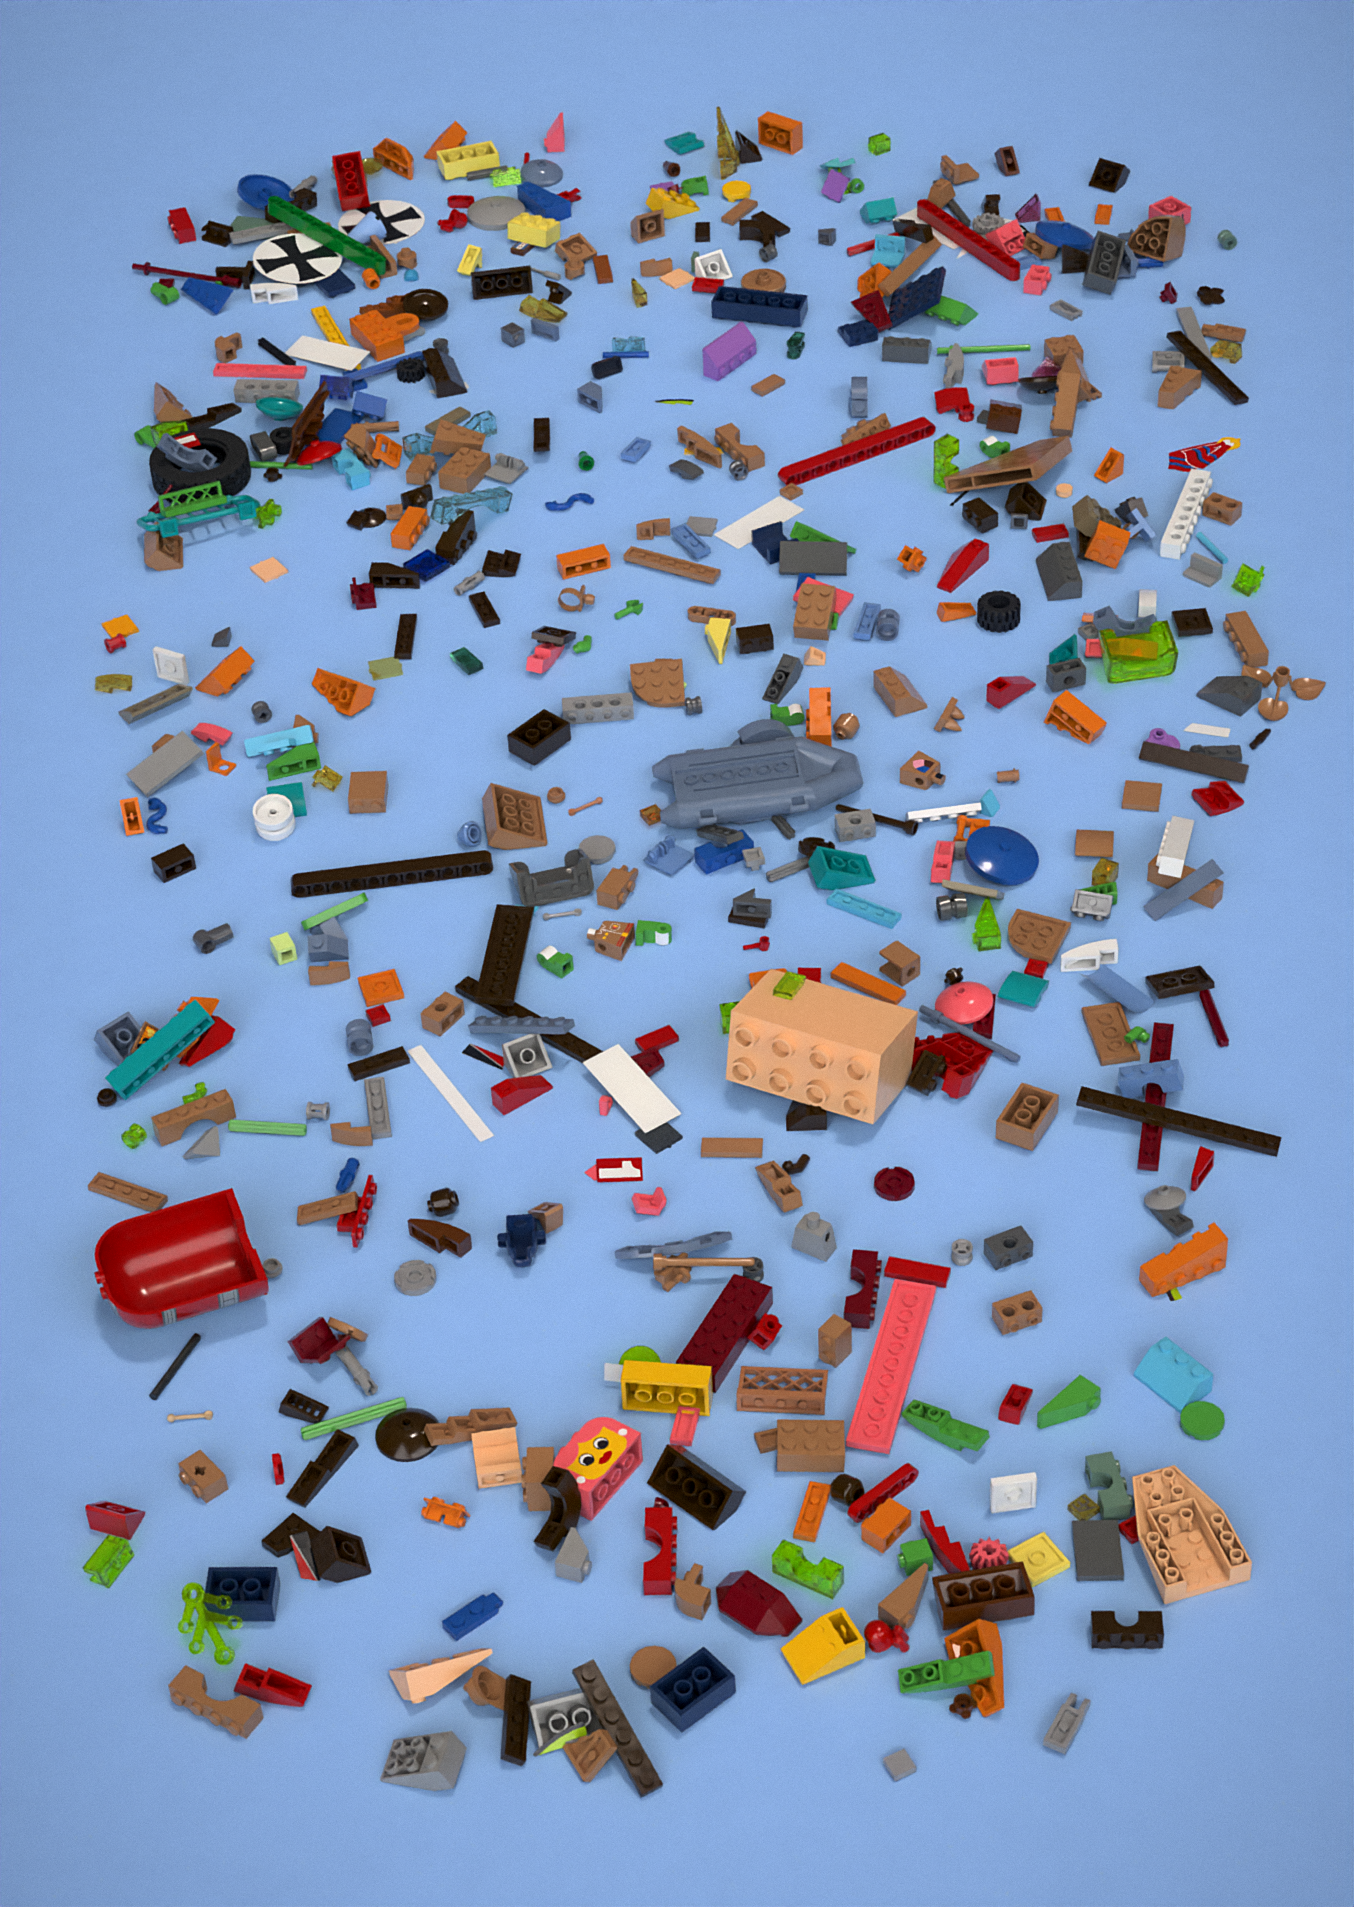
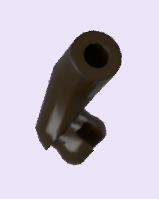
M802 1154L797 1163L793 1164L792 1161L788 1160L782 1164V1168L789 1175L803 1172L810 1161V1157Z

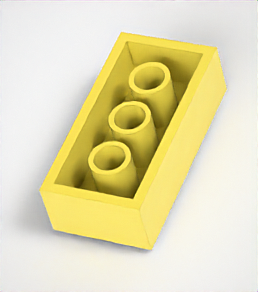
M492 141L436 151L438 168L445 180L467 177V172L500 167L499 153Z

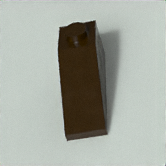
M371 563L369 581L373 583L374 588L420 589L419 573L391 563Z

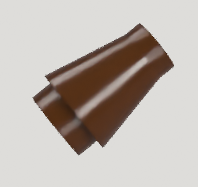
M669 161L663 163V168L669 176L675 177L680 174L679 164Z

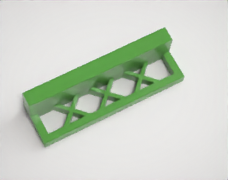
M215 481L159 495L158 502L161 515L168 518L227 503V497L222 494L220 481ZM216 486L218 494L212 496L208 494L210 488ZM196 491H202L203 494L200 499L192 497ZM182 494L188 496L184 503L177 501ZM170 498L173 501L170 506L164 507L163 499Z
M798 521L795 522L790 533V537L797 538L799 541L841 542ZM847 545V553L849 551L855 554L857 549Z

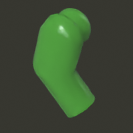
M585 635L583 641H579L573 646L574 652L577 654L588 652L591 649L592 637Z

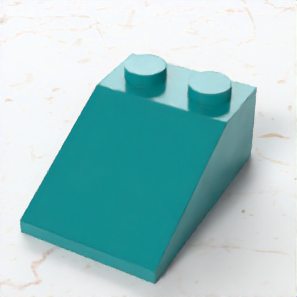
M817 846L808 861L816 886L821 889H844L872 884L876 881L866 855Z

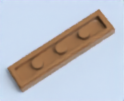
M98 1172L88 1184V1190L150 1212L162 1209L168 1201L167 1195Z

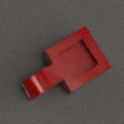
M578 188L570 192L566 190L557 194L571 203L581 199L579 195H576L580 193Z

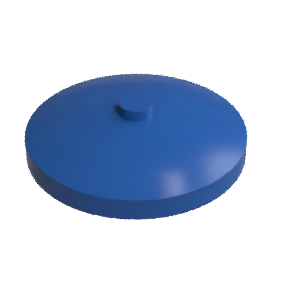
M252 174L244 176L239 180L237 187L238 195L243 201L255 208L265 210L264 206L268 205V198L271 196H278L287 202L294 200L289 195V192L292 190L291 187L277 178Z
M1043 220L1039 221L1035 227V234L1039 238L1061 248L1065 244L1078 250H1087L1091 248L1094 240L1089 232L1068 222Z
M1000 826L979 828L969 836L965 846V857L971 868L983 878L994 883L1003 885L1025 883L1034 876L1038 868L1039 856L1033 844L1026 837L1009 828Z

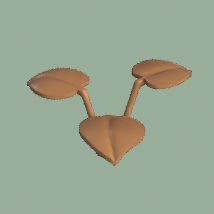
M1243 665L1241 676H1249L1262 682V688L1263 686L1267 688L1273 680L1276 686H1278L1275 700L1264 698L1258 704L1259 713L1271 721L1281 720L1288 713V704L1285 701H1278L1280 689L1287 685L1288 681L1291 690L1296 691V696L1303 700L1316 699L1326 682L1310 678H1298L1292 682L1290 670L1285 666L1277 667L1272 677L1266 670Z

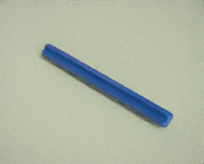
M417 351L342 376V380L345 384L395 369L397 363L405 358L406 360L408 358L423 360L422 352Z

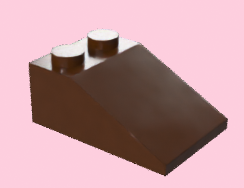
M990 399L986 428L1018 434L1022 405Z

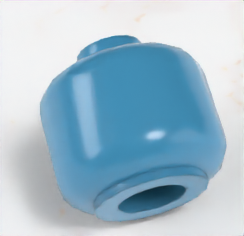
M410 269L404 273V281H417L419 279V274L416 270Z

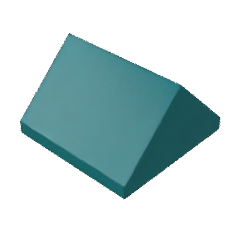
M1076 634L1049 653V665L1078 658Z

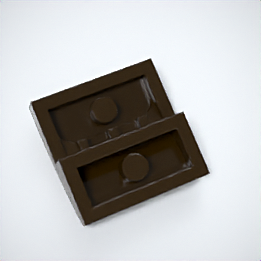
M505 549L504 554L488 550L481 572L485 576L491 577L515 576L521 554Z

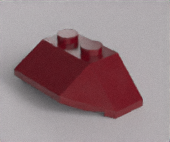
M748 1570L729 1573L716 1587L719 1611L755 1635H781V1637H788L803 1622L801 1616L783 1592Z

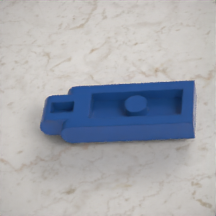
M494 1592L488 1596L483 1594L443 1620L442 1626L455 1641H458L494 1617L503 1605V1601Z

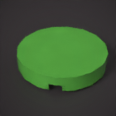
M1195 1401L1182 1409L1180 1425L1188 1436H1195V1439L1210 1440L1219 1436L1224 1429V1413L1213 1403Z

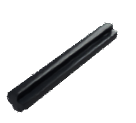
M264 337L258 339V345L285 365H296L294 359Z

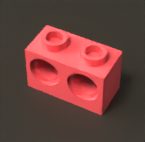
M1032 264L1024 278L1023 293L1042 295L1043 291L1047 288V283L1051 281L1050 267Z

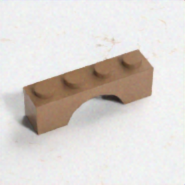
M729 423L715 428L714 440L716 444L722 447L734 460L742 461L748 472L765 466V453L757 445L748 446L740 444V430L734 424Z
M223 1089L151 1117L154 1134L161 1146L180 1140L184 1130L195 1121L209 1119L219 1125L235 1119L236 1114L232 1098L227 1090Z
M186 1665L168 1685L171 1700L176 1705H183L189 1708L195 1715H202L208 1718L211 1723L216 1726L221 1725L235 1736L240 1735L247 1739L263 1720L261 1704L244 1695L227 1701H218L207 1696L204 1674Z

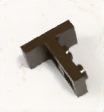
M248 261L246 267H216L215 269L216 277L229 275L232 278H240L244 289H250L255 276L253 261Z

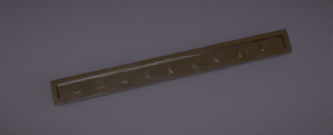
M467 976L455 986V991L475 1002L479 982ZM516 1002L514 1006L476 1003L492 1013L502 1016V1018L517 1016V1018L528 1016L541 1018V1016ZM570 1032L566 1034H540L542 1041L581 1063L603 1052Z
M1081 1086L1076 1106L1276 1157L1282 1138Z

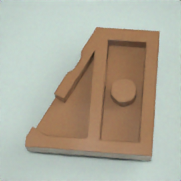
M603 1729L592 1732L590 1736H583L573 1744L567 1743L563 1746L564 1751L585 1782L592 1781L618 1748L608 1731Z

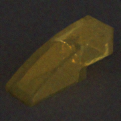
M528 295L521 302L519 311L527 316L552 323H559L568 314L546 299L542 298L539 301L531 295Z

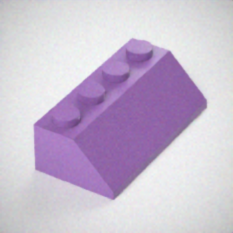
M739 322L702 349L703 376L719 381L756 354V340L744 322Z

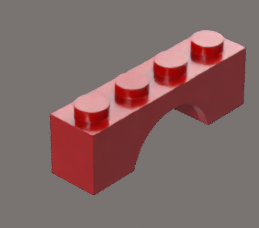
M645 1507L646 1540L658 1545L661 1551L656 1557L643 1564L644 1595H672V1585H675L676 1571H672V1567H677V1553H673V1548H677V1534H673V1530H677L678 1527L677 1516H673L672 1507Z

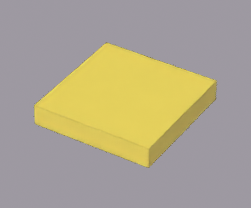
M1044 1531L1007 1550L1011 1563L1023 1561L1032 1588L1070 1568V1561Z

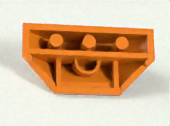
M385 138L373 148L374 162L409 180L413 179L414 159L406 147L389 138Z

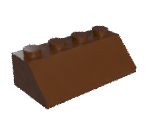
M1023 1561L932 1577L937 1612L943 1631L965 1627L977 1619L997 1622L1034 1615L1035 1596Z

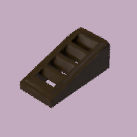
M290 1389L280 1404L279 1413L315 1424L322 1421L329 1407ZM316 1410L320 1411L317 1416L313 1415Z

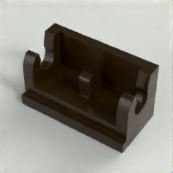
M209 220L201 229V231H206L201 238L202 241L226 247L232 242L229 233L234 232L233 227Z

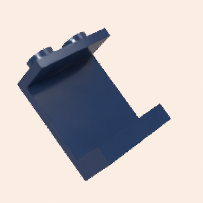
M781 521L751 530L752 545L769 564L779 562L780 541H799L797 538L788 540L785 537Z

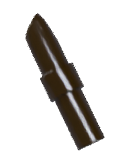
M1265 729L1259 733L1249 744L1250 748L1255 749L1259 744L1263 743L1271 733V729Z

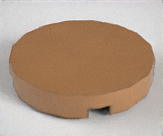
M330 1317L327 1322V1326L344 1334H349L351 1338L364 1342L368 1337V1334L335 1318Z
M644 1647L638 1650L631 1659V1677L639 1686L643 1685L650 1689L653 1683L677 1666L676 1659L671 1651L664 1647Z

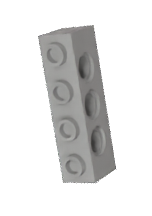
M237 379L233 389L235 403H256L258 399L266 397H279L298 401L300 395L298 380Z
M632 692L562 698L563 719L570 722V724L634 719Z

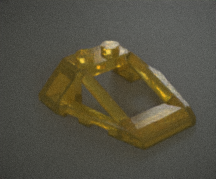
M716 107L717 132L719 133L717 135L718 158H723V160H720L721 180H724L737 172L740 160L738 150L735 149V144L720 107Z

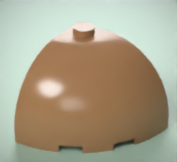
M1161 215L1142 222L1135 232L1131 234L1127 244L1134 253L1163 262L1181 257L1186 236L1185 222L1181 217L1175 215Z

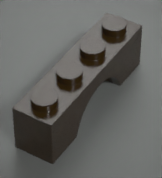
M302 188L294 192V200L289 201V203L303 211H308L317 206V193ZM268 205L264 206L265 220L272 223L282 222L268 213Z

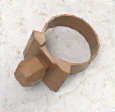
M585 585L581 586L580 591L574 588H565L559 594L558 603L564 610H578L581 612L584 603L586 605L594 604L595 596L588 593L585 594ZM564 593L574 594L580 600V604L576 606L566 605L560 596Z

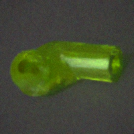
M204 1082L195 1084L196 1091L193 1094L182 1096L184 1104L206 1095L207 1088Z

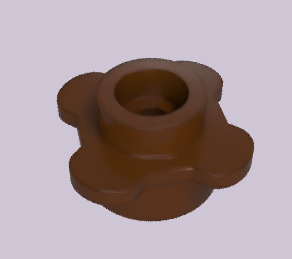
M958 1694L954 1698V1703L949 1706V1711L957 1713L963 1719H968L971 1717L972 1710L977 1708V1702L968 1694Z

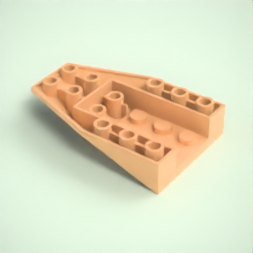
M1175 1465L1132 1477L1138 1539L1164 1605L1250 1580L1252 1562L1225 1512Z

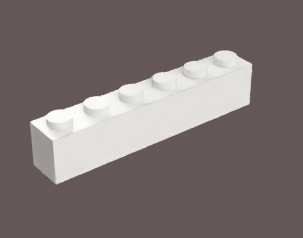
M1172 816L1171 822L1167 821L1156 866H1159L1158 873L1181 878L1194 820Z

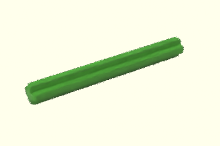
M399 1397L302 1427V1438L308 1440L334 1432L337 1429H344L386 1416L396 1410L407 1408L404 1397Z

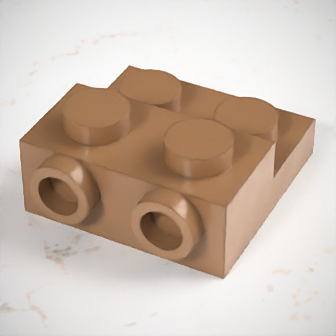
M581 233L571 235L569 238L556 243L555 252L563 261H569L570 258L577 257L580 261L585 262L592 259L593 256H597V251Z

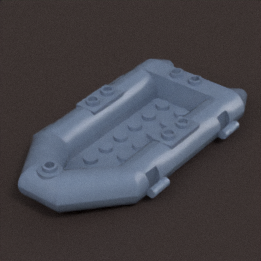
M802 736L779 737L772 741L704 750V748L687 750L686 753L668 755L652 766L653 777L672 783L675 802L660 811L661 823L678 829L729 822L740 824L772 819V816L813 811L850 795L863 787L862 774L856 755Z

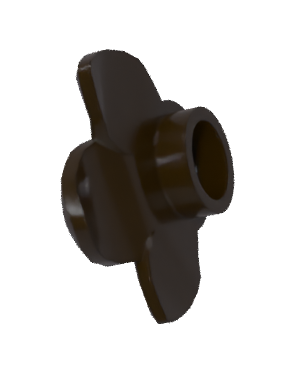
M1201 286L1197 291L1200 301L1206 305L1225 302V299L1221 296L1224 292L1223 289Z

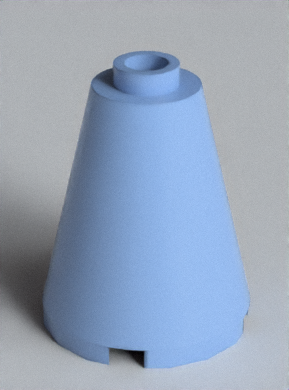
M370 211L347 236L363 245L371 243L370 236L376 235L380 240L387 236L385 235L387 232L380 219L377 220L375 218L377 215Z

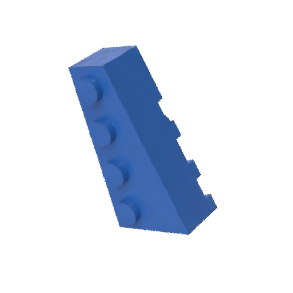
M524 182L517 186L518 200L532 214L540 215L546 219L553 218L555 221L572 217L571 202L531 182Z

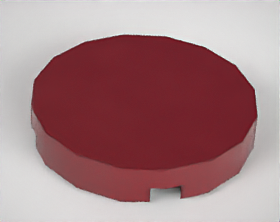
M887 1167L879 1171L874 1177V1189L876 1194L883 1199L889 1201L904 1200L911 1196L915 1190L914 1176L907 1169L901 1167L889 1169Z

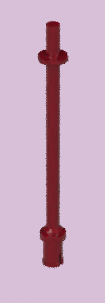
M146 262L144 265L132 264V269L144 271L145 275L153 272L185 278L191 277L210 282L221 281L222 285L226 287L240 288L242 284L240 278H232L229 275L216 277L153 267L150 262Z

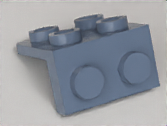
M1128 244L1124 248L1118 278L1136 276V268L1139 262Z

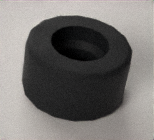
M280 427L274 429L269 434V437L276 447L277 454H289L293 438L292 428Z

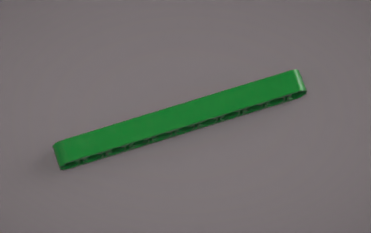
M278 196L268 198V213L359 266L365 269H374L377 275L386 273V257Z

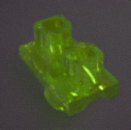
M269 498L264 506H259L256 509L257 517L255 519L259 520L258 528L263 529L266 525L272 526L275 522V516L282 514L281 505H275L274 499Z

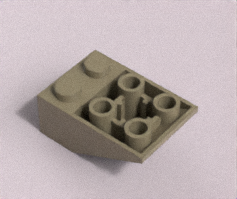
M1088 495L1072 506L1074 527L1085 536H1092L1099 520L1121 528V521L1117 517L1114 518L1106 508H1102L1096 499Z

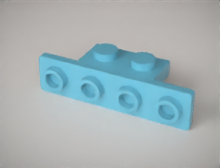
M305 725L245 739L244 743L247 756L252 757L264 754V756L273 755L274 751L278 750L280 752L290 751L291 747L312 743L314 740L311 726Z

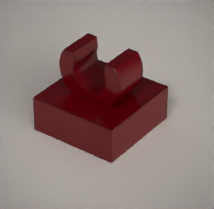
M1171 282L1166 283L1164 290L1160 292V299L1162 302L1169 300L1172 304L1177 301L1178 293Z

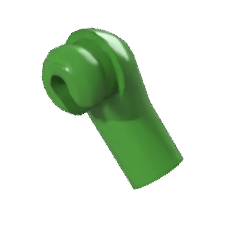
M1136 1026L1124 1036V1040L1127 1043H1132L1137 1039L1146 1043L1150 1039V1034L1142 1027Z

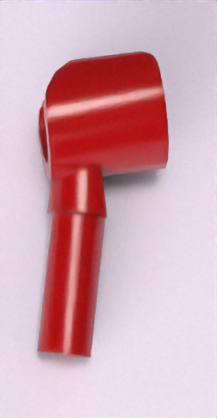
M762 936L759 943L744 945L743 950L759 948L761 951H767L770 946L769 937Z

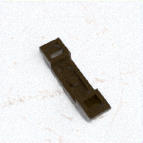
M534 418V452L550 451V418Z

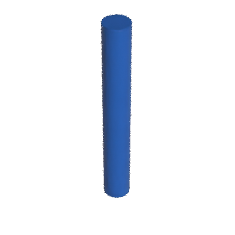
M649 351L603 352V358H611L613 356L620 358L649 357Z

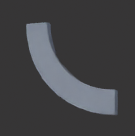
M715 1231L685 1242L681 1240L665 1243V1245L626 1246L615 1251V1258L653 1257V1254H662L664 1256L689 1252L732 1240V1233Z

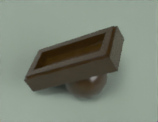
M427 484L400 494L403 509L407 510L409 506L426 507L428 501L433 500L432 486Z

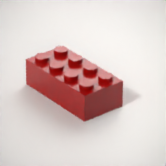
M356 151L332 156L342 211L369 207L370 201L361 152Z

